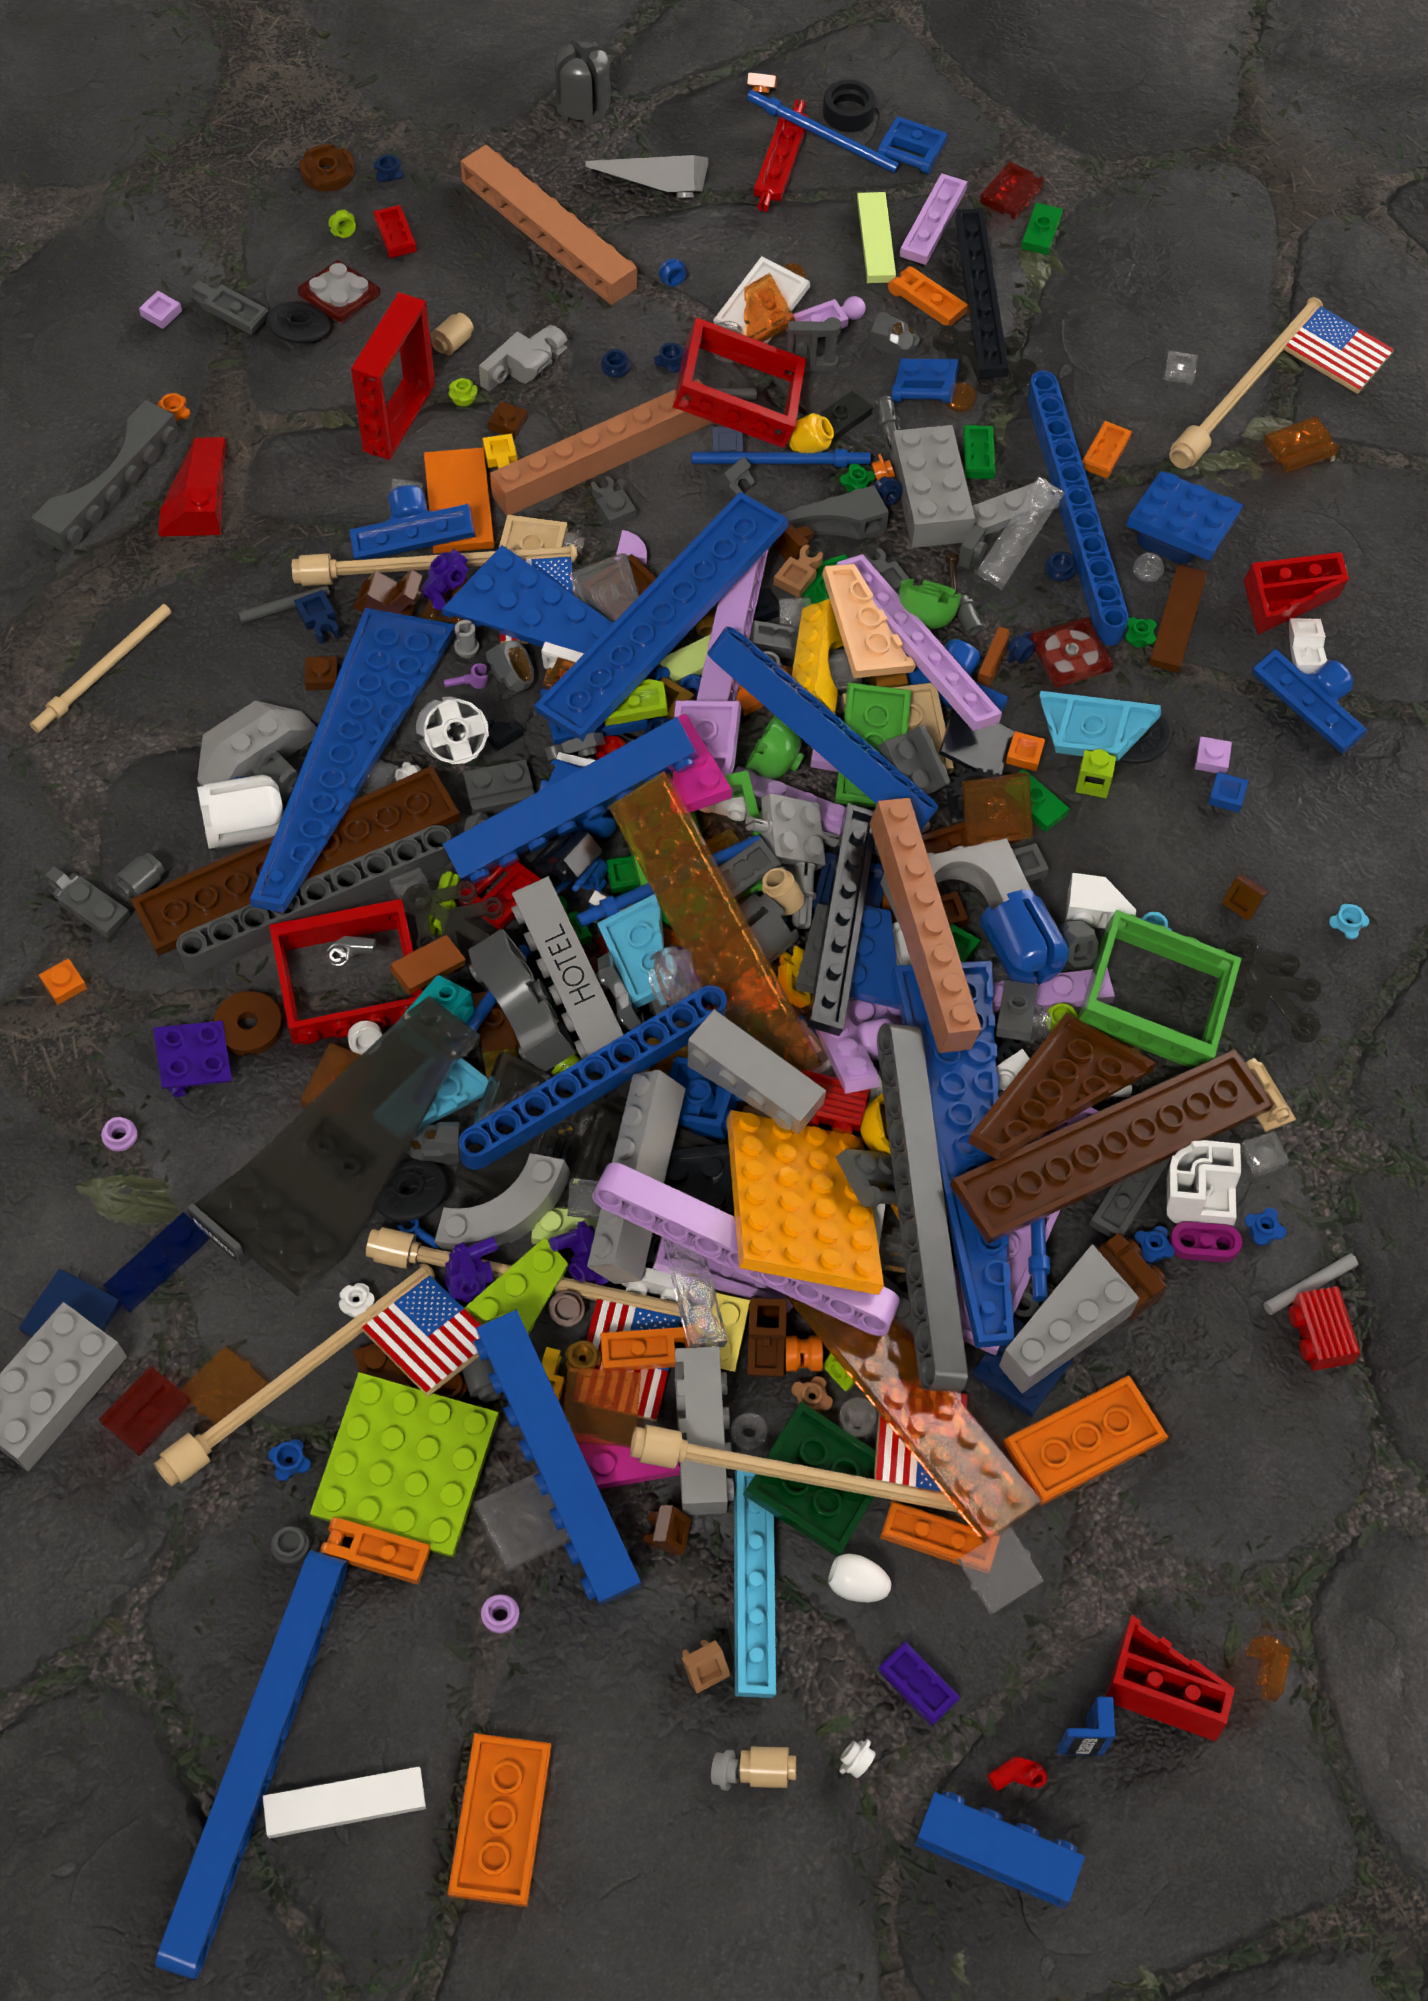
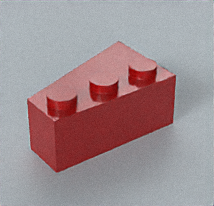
M1131 1615L1122 1633L1105 1697H1113V1704L1216 1742L1227 1724L1235 1688L1195 1659L1190 1661L1171 1647L1172 1643L1163 1636L1159 1639L1140 1625L1142 1621Z

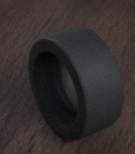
M840 80L831 84L825 91L823 101L825 121L831 127L844 132L860 131L868 127L873 121L875 114L876 97L874 91L867 84L857 80ZM842 101H853L861 104L863 108L848 111L836 107L835 104Z

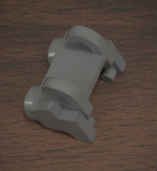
M267 749L260 755L255 766L251 769L254 772L251 776L263 774L271 777L279 787L283 809L285 810L299 772L274 749Z

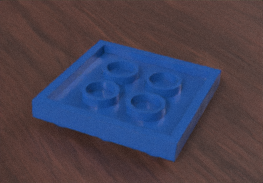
M1160 471L1130 514L1126 526L1211 561L1241 514L1243 504L1234 501L1230 497L1209 491L1201 485H1195L1180 479L1175 474Z

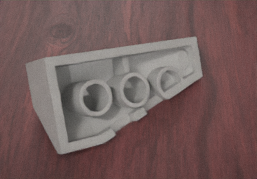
M687 155L586 161V167L659 190L677 193V198H693V192H702L708 168V158Z

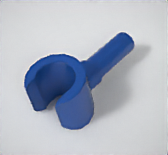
M418 1219L408 1221V1223L414 1226L409 1230L398 1225L399 1231L416 1234V1238L423 1240L434 1248L439 1247L435 1242V1237L420 1228Z

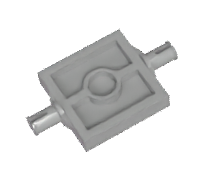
M771 793L761 797L762 818L748 817L745 821V825H748L745 827L746 830L761 832L765 844L781 863L795 865L798 862H805V867H808L809 862L815 864L816 869L825 866L824 845L837 846L839 839L836 838L839 836L836 833L824 832L822 830L820 804Z

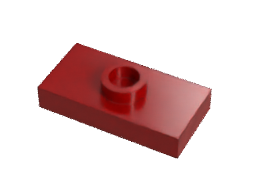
M401 205L373 211L374 220L389 258L417 252L415 240Z

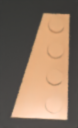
M855 564L825 566L822 575L853 678L913 672L916 667L915 662L911 656L907 657L903 651L901 639L898 634H893L886 623L888 620L882 609L879 610L872 600L873 594Z

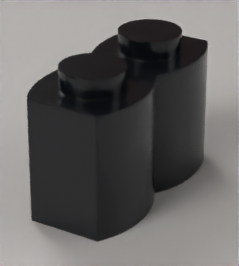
M575 831L571 835L567 834L565 836L557 834L535 857L531 864L535 868V874L541 879L549 876L551 883H559L560 881L574 882L602 853V849L587 832Z

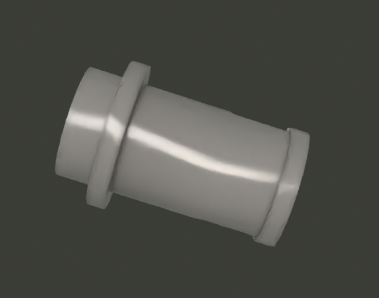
M461 620L455 625L457 640L455 641L454 648L461 657L471 658L479 650V642L475 638L474 624L471 625L469 620Z

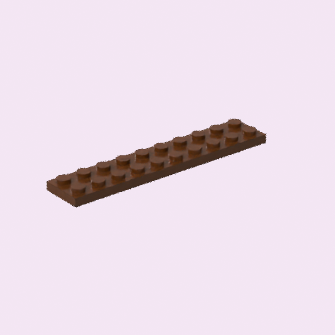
M433 766L353 800L304 881L434 825L447 827L460 821V813ZM274 836L130 899L158 956L177 948V939L183 933L251 904L250 897Z
M1234 1049L1023 1146L1000 1160L995 1159L952 1180L950 1186L986 1243L989 1244L1175 1156L1179 1150L1189 1146L1191 1141L1209 1140L1268 1112L1274 1104Z

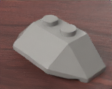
M254 701L203 734L197 777L198 783L203 786V784L231 780L235 777H250L254 773L251 769L265 750L274 749L285 759L310 743L314 738L317 727L302 711Z

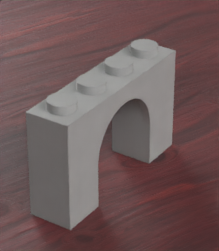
M1007 838L996 841L989 839L969 847L958 846L950 851L938 854L927 853L936 883L948 879L968 882L981 891L992 910L1009 900L1008 893L1018 890H1031ZM884 873L880 883L900 926Z

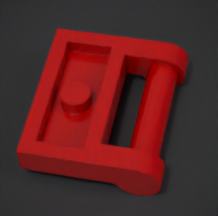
M518 861L505 868L498 866L490 870V876L483 881L475 884L472 883L468 888H462L456 894L457 900L465 908L472 909L498 930L503 929L515 917L511 907L517 904L512 893L541 880V878ZM503 872H506V873L509 872V873H508L488 894H486L482 899L478 897V896H479L489 885H491Z

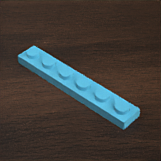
M735 1470V1696L773 1698L776 1695L774 1515L743 1495L755 1474Z

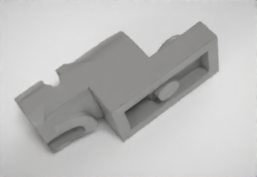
M553 325L546 326L530 339L517 331L479 365L481 387L490 392L497 384L504 382L508 375L522 383H528L542 370L552 364V359H558L567 350L568 347L564 345L567 341L566 335L561 329Z

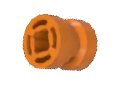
M786 1335V1372H797L800 1368H808L811 1372L822 1371V1335H810L807 1339H799L796 1335Z

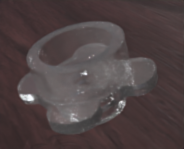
M1037 1004L1035 1006L1030 1042L1027 1041L1028 1043H1034L1035 1038H1047L1051 1031V1015L1048 1012H1044L1042 1005Z

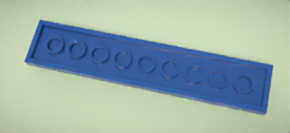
M739 492L534 705L536 712L583 742L586 735L593 733L782 535L789 527L788 519L744 493Z

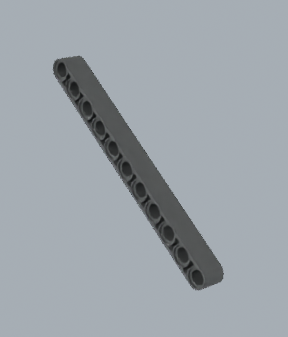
M884 1023L879 1028L877 1034V1050L919 1381L924 1390L961 1392L967 1383V1364L922 1033L919 1027Z

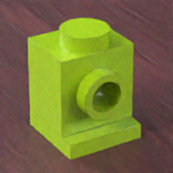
M1102 749L1094 751L1084 750L1075 792L1107 798L1116 756L1109 755ZM1090 776L1104 779L1103 785L1086 782L1085 777Z

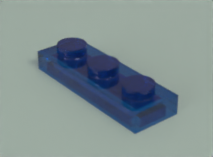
M182 1212L103 1285L105 1290L111 1296L119 1299L121 1305L131 1313L209 1240L208 1234Z

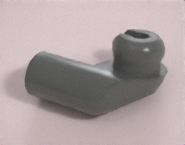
M343 936L328 949L327 958L333 965L339 966L345 964L357 954L374 956L376 939Z

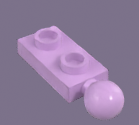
M857 296L846 299L842 307L834 299L784 317L783 326L788 331V321L824 322L827 318L834 317L841 321V329L848 327V319H860L865 313L866 306L864 301Z

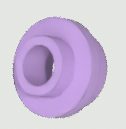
M112 1118L102 1129V1141L112 1151L127 1150L137 1139V1129L133 1122L126 1118ZM118 1133L126 1134L120 1139H114Z
M504 1594L494 1595L487 1599L481 1610L483 1624L494 1633H506L516 1626L520 1615L516 1601ZM499 1609H503L508 1613L507 1617L501 1621L493 1617L494 1613Z

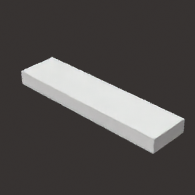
M420 1767L263 1796L268 1838L426 1809Z

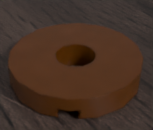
M332 144L318 145L307 150L304 153V158L302 161L300 159L299 162L301 179L308 187L318 191L339 190L347 186L354 179L356 172L353 155L347 149L342 147L341 150L335 148V145ZM324 166H333V167L330 168V169H323V168H322V167H324Z
M244 991L233 994L224 1000L215 1012L214 1021L223 1022L227 1051L236 1055L246 1056L245 1053H254V1055L263 1053L272 1047L281 1035L282 1018L279 1007L271 997L260 992ZM253 1018L257 1020V1024L251 1029L247 1030L239 1027L244 1019Z

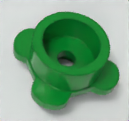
M851 464L848 469L849 471L840 477L841 485L845 486L848 492H852L859 488L869 487V483L875 480V473L873 471H866L859 464Z
M1128 618V633L1125 635L1126 641L1138 648L1153 645L1156 641V636L1154 635V630L1157 626L1156 622L1152 619Z

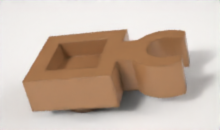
M804 545L800 549L798 560L789 557L774 576L773 585L800 598L816 578V569L822 564L823 553L819 552L817 556L810 558L808 557L809 545Z

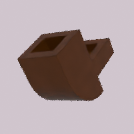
M411 570L397 583L382 573L375 571L361 584L353 608L362 613L365 608L411 616L421 594L419 585L422 575Z
M750 1298L747 1376L783 1378L787 1299Z

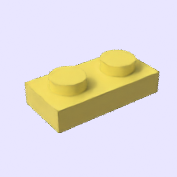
M715 1292L703 1347L719 1346L721 1369L735 1372L750 1300Z

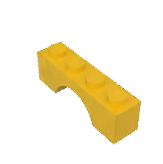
M827 599L802 608L791 677L835 714L838 690L831 677L828 652L844 645L831 602Z

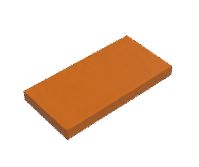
M484 447L424 452L429 511L469 504L476 536L434 545L433 554L451 552L453 549L469 551L494 548Z
M1128 1375L1005 1438L1003 1444L1040 1506L1165 1442L1168 1436Z
M474 1733L448 1897L528 1907L552 1748L551 1743Z

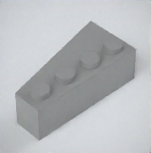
M716 1010L710 1013L688 1039V1067L770 1116L785 1130L791 1129L799 1134L825 1102L826 1090Z
M1092 1244L1005 1349L999 1367L1023 1394L1130 1317L1140 1298Z
M720 1347L675 1349L678 1431L682 1432V1439L687 1440L688 1444L732 1452L731 1442H724V1429H730L729 1407H723L722 1395L727 1394V1373L721 1372ZM686 1460L683 1463L679 1462L682 1512L685 1515L727 1513L728 1501L734 1500L733 1478H726V1468Z

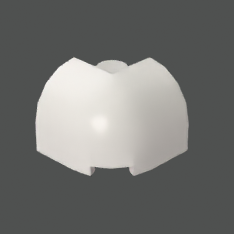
M1207 1140L1191 1141L1189 1146L1179 1150L1175 1156H1172L1166 1178L1167 1216L1174 1223L1201 1222L1234 1226L1236 1221V1186L1241 1175L1240 1144Z

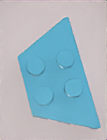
M1040 691L1042 708L1056 753L1083 756L1084 750L1094 751L1102 749L1109 755L1116 756V761H1119L1161 716V705Z

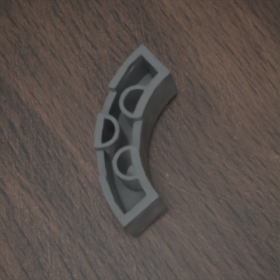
M502 928L468 950L472 963L469 965L471 974L479 983L484 982L504 1011L521 1046L518 1048V1052L528 1066L533 1064L543 1074L576 1053L564 1021L558 1019L555 1010L550 1005L553 1003V1000L540 978L534 981V976L525 963L527 959Z

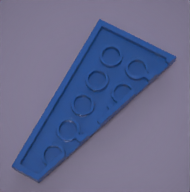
M503 545L442 608L444 616L450 618L456 616L469 620L475 626L480 627L484 625L499 630L500 634L543 647L544 643L548 642L581 653H585L613 624V622Z

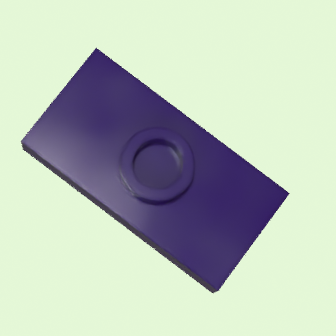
M906 1641L878 1667L877 1671L932 1727L960 1700V1696Z

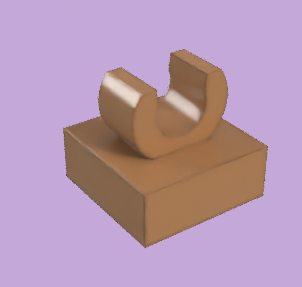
M706 1640L700 1641L702 1648L692 1653H689L687 1649L682 1651L683 1658L681 1659L690 1684L697 1694L731 1676L723 1651L716 1640L711 1643Z

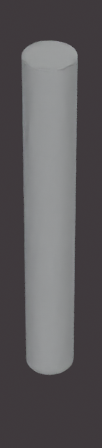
M1350 1253L1264 1302L1263 1305L1269 1315H1273L1292 1304L1298 1293L1316 1290L1358 1266L1356 1257Z

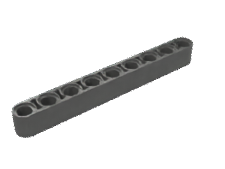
M441 825L427 827L303 881L286 909L292 910L289 913L251 907V904L183 933L176 943L183 968L190 973L204 972L272 942L269 927L271 924L346 910L446 866L451 860L443 843L451 839L450 831ZM376 871H383L381 873L374 874V872ZM346 884H353L348 887H343ZM316 897H323L319 900H312ZM257 923L261 924V925L256 926V927H251L253 924H257ZM224 937H230L227 940H220ZM199 950L197 953L189 954L191 951Z

